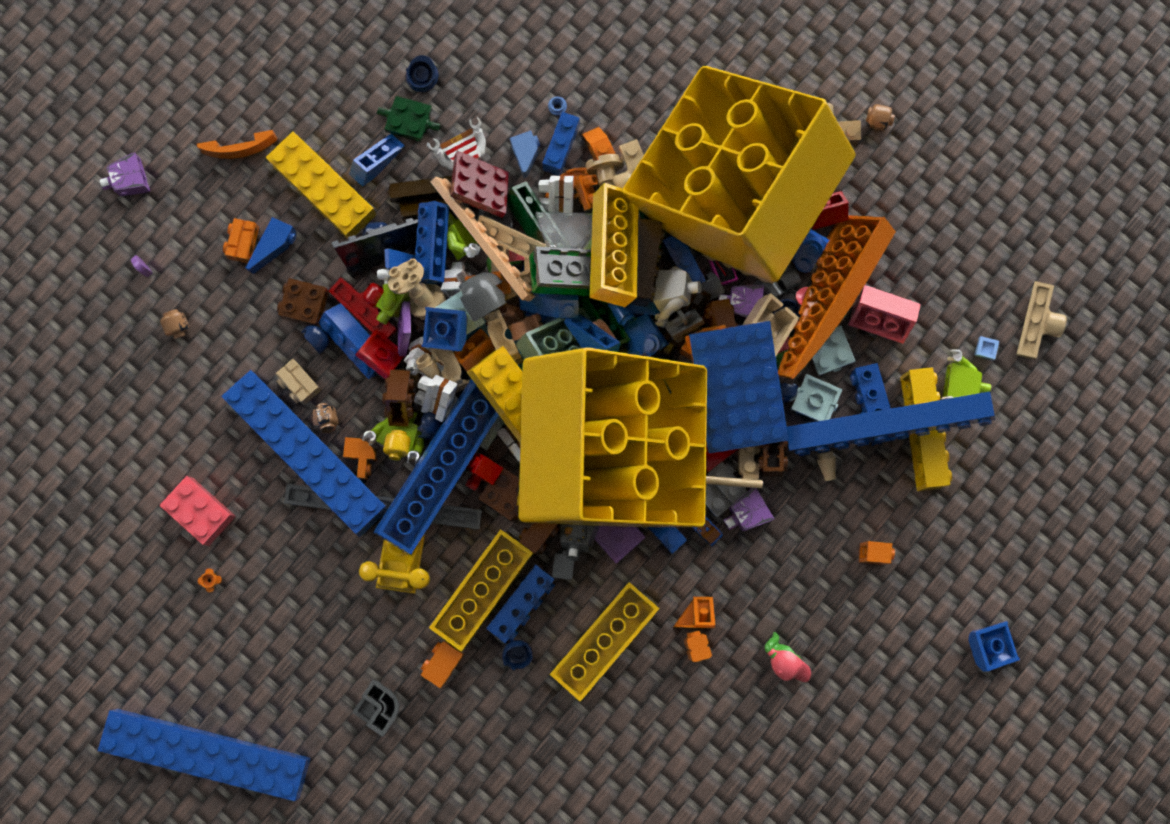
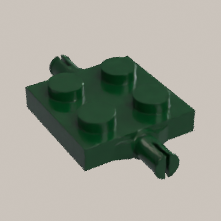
M396 96L389 110L380 107L377 110V115L387 117V123L384 128L386 133L421 142L427 129L437 132L440 129V123L430 121L432 105Z

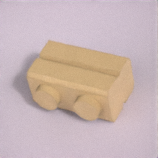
M291 359L276 372L279 378L277 382L283 389L288 388L292 392L289 396L296 403L301 402L305 405L321 391L320 387L294 359Z

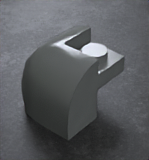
M483 272L477 274L459 285L463 295L460 299L473 322L507 303L504 293L497 287V285L502 283V280L493 273Z
M373 679L352 713L367 723L366 726L384 737L399 714L400 703L397 695L378 680Z

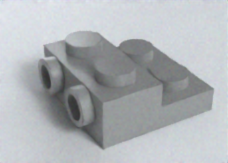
M723 462L706 475L736 478L732 474L735 471L729 463L724 464ZM706 484V506L717 518L748 491L745 489L746 487Z

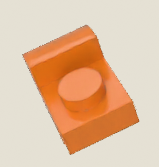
M345 437L343 457L359 460L357 478L368 480V476H371L372 464H369V462L377 461L375 449L365 440Z

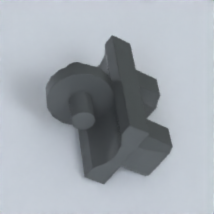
M694 308L685 314L678 310L676 312L678 317L664 324V327L672 339L679 343L684 340V334L690 331L694 333L701 330V325L705 323Z

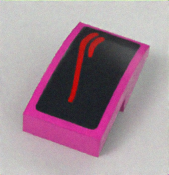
M708 260L711 270L718 276L722 286L738 280L734 267L728 268L723 265V262Z

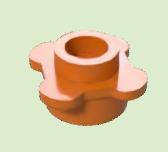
M211 568L206 569L205 573L198 578V584L206 588L207 592H213L214 587L222 582L221 576H217Z

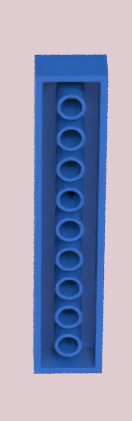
M252 370L246 373L221 396L359 538L388 510L386 506Z
M472 379L465 387L373 532L406 554L411 555L499 416Z
M984 392L788 426L789 451L799 456L810 455V451L814 450L818 451V453L829 452L832 447L841 450L850 448V444L865 446L869 445V441L875 440L877 443L888 442L889 438L892 437L897 438V440L910 438V434L925 436L930 434L929 431L937 430L938 433L950 431L951 427L967 429L971 428V424L979 423V426L992 424V421L996 419L991 393Z
M121 709L109 710L98 747L100 752L292 801L298 800L301 796L311 759L310 757Z

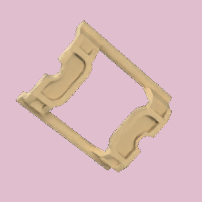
M499 308L482 317L488 322V334L495 349L504 346L517 365L523 363L514 340L505 337V331L508 327ZM429 348L435 361L442 362L444 365V369L441 371L443 378L458 384L455 394L463 391L471 378L468 380L461 378V367L452 350Z
M759 445L738 449V472L742 479L706 476V484L762 488L763 481L759 480V464L754 461V455L760 452Z

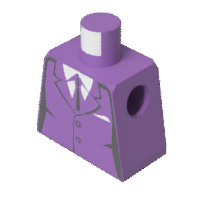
M135 152L107 166L109 177L100 179L103 190L113 188L119 196L150 192L141 159Z
M733 286L730 290V295L721 294L718 296V300L729 298L730 303L734 306V319L744 322L758 299L763 297L764 286Z
M752 488L729 507L732 515L723 521L728 530L739 525L742 531H746L770 522L774 517L757 489Z

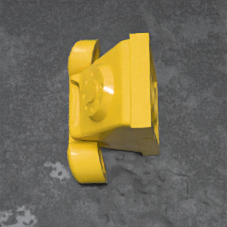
M423 535L411 555L383 540L379 567L374 562H364L359 568L360 577L368 582L377 579L376 588L416 594V589L427 587L430 582V575L426 570L420 569L425 535Z

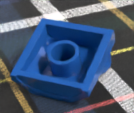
M810 229L791 260L795 263V267L801 272H811L829 239Z
M425 307L426 315L422 347L462 351L466 342L468 322L466 312Z
M648 313L640 316L624 328L631 339L625 345L628 354L642 356L645 353L654 357L669 345Z
M1007 621L970 632L968 640L976 665L983 672L1020 660Z

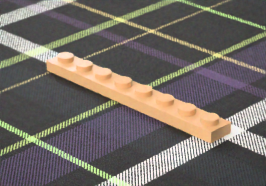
M435 177L431 181L435 189L521 300L531 301L535 295L532 293L530 284L521 279L519 270L511 266L508 262L509 257L504 252H500L497 248V242L486 234V228L482 223L476 221L474 212L470 208L465 207L462 201L450 197L451 183L446 178Z

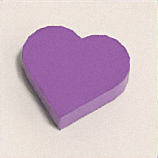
M137 255L131 259L134 268L142 275L149 277L153 273Z

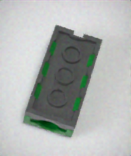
M535 247L529 256L532 293L590 296L591 250Z

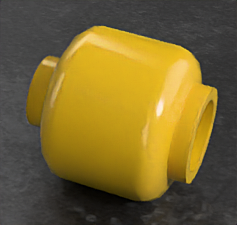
M392 430L391 433L385 436L383 451L389 456V459L399 461L409 454L411 439L405 431Z

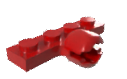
M340 277L328 291L372 333L377 329L390 339L398 330L390 321L385 325L376 319L380 313V309L376 305L384 293V289L380 285L371 283L363 293H359L343 277Z

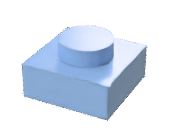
M983 336L978 337L974 356L992 361L995 360L999 341Z

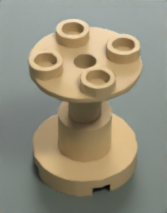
M618 154L598 156L599 160L593 162L592 158L586 162L587 173L591 175L596 174L600 186L603 183L613 185V177L616 176V171L624 167L623 157L619 158Z
M410 259L390 269L389 289L395 294L409 292L410 313L415 318L425 320V307L435 308L446 301V295L441 291V287L436 284L425 285L420 283L424 275V268L416 259Z

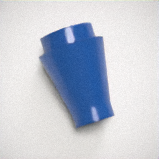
M611 303L608 304L619 325L626 327L636 318L634 311L627 306L622 307Z

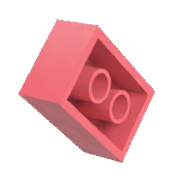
M864 285L852 308L848 325L903 344L917 322L920 304Z
M186 476L159 505L202 545L210 546L236 517L201 484L189 476Z

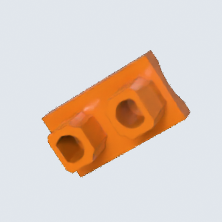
M585 174L574 177L577 193L573 194V199L579 198L580 204H583L584 211L593 209V194L595 193L593 186L598 184L597 175Z

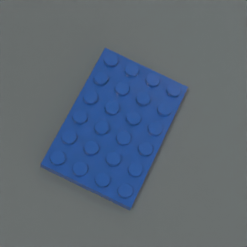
M770 321L689 334L694 364L703 365L707 369L706 441L708 453L788 441Z

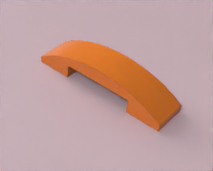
M273 130L254 133L255 141L221 147L214 140L198 143L197 147L202 154L207 156L235 159L250 156L268 148L277 141V136Z

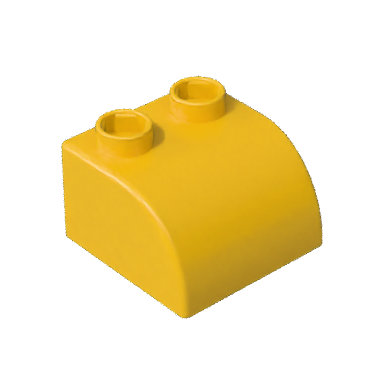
M702 66L624 185L622 192L650 220L663 222L662 229H665L666 232L689 247L715 260L771 282H776L784 273L850 167L856 154L826 100L716 68Z
M581 348L528 357L523 361L518 513L520 521L528 523L623 527L704 526L707 428V369L705 366L594 348ZM665 382L667 383L668 387L670 388V390H671V392H672L671 394L669 393Z

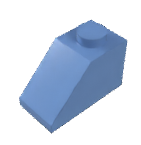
M532 131L510 138L511 147L523 178L528 177L538 156V147H540L537 135L533 136Z

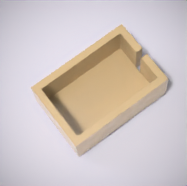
M770 293L758 299L743 325L770 321L776 356L799 317L787 307L773 314L772 312L781 308L783 303Z

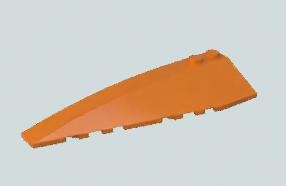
M848 215L847 221L834 225L827 237L829 242L823 250L822 256L817 260L816 265L818 268L816 273L812 274V285L807 288L798 313L800 315L799 321L793 327L795 330L793 337L789 338L788 352L784 353L778 369L779 377L794 379L826 342L860 294L896 233L885 217Z

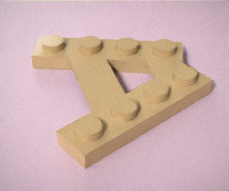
M480 215L477 222L484 225L486 234L497 242V248L500 252H504L509 257L510 250L524 257V271L520 272V277L532 287L529 256L535 247L549 246ZM491 261V272L499 271ZM511 285V293L505 294L506 301L518 296Z

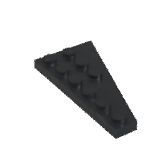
M410 218L401 225L393 223L367 231L361 237L356 238L353 235L348 237L347 241L339 243L337 240L331 243L351 277L354 278L384 262L385 249L402 252L413 247L417 241L418 219L413 220Z

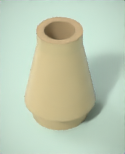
M426 353L416 360L417 369L428 378L433 379L435 375L443 377L433 356Z
M833 451L817 454L818 459L816 460L824 480L836 479V456L833 455Z

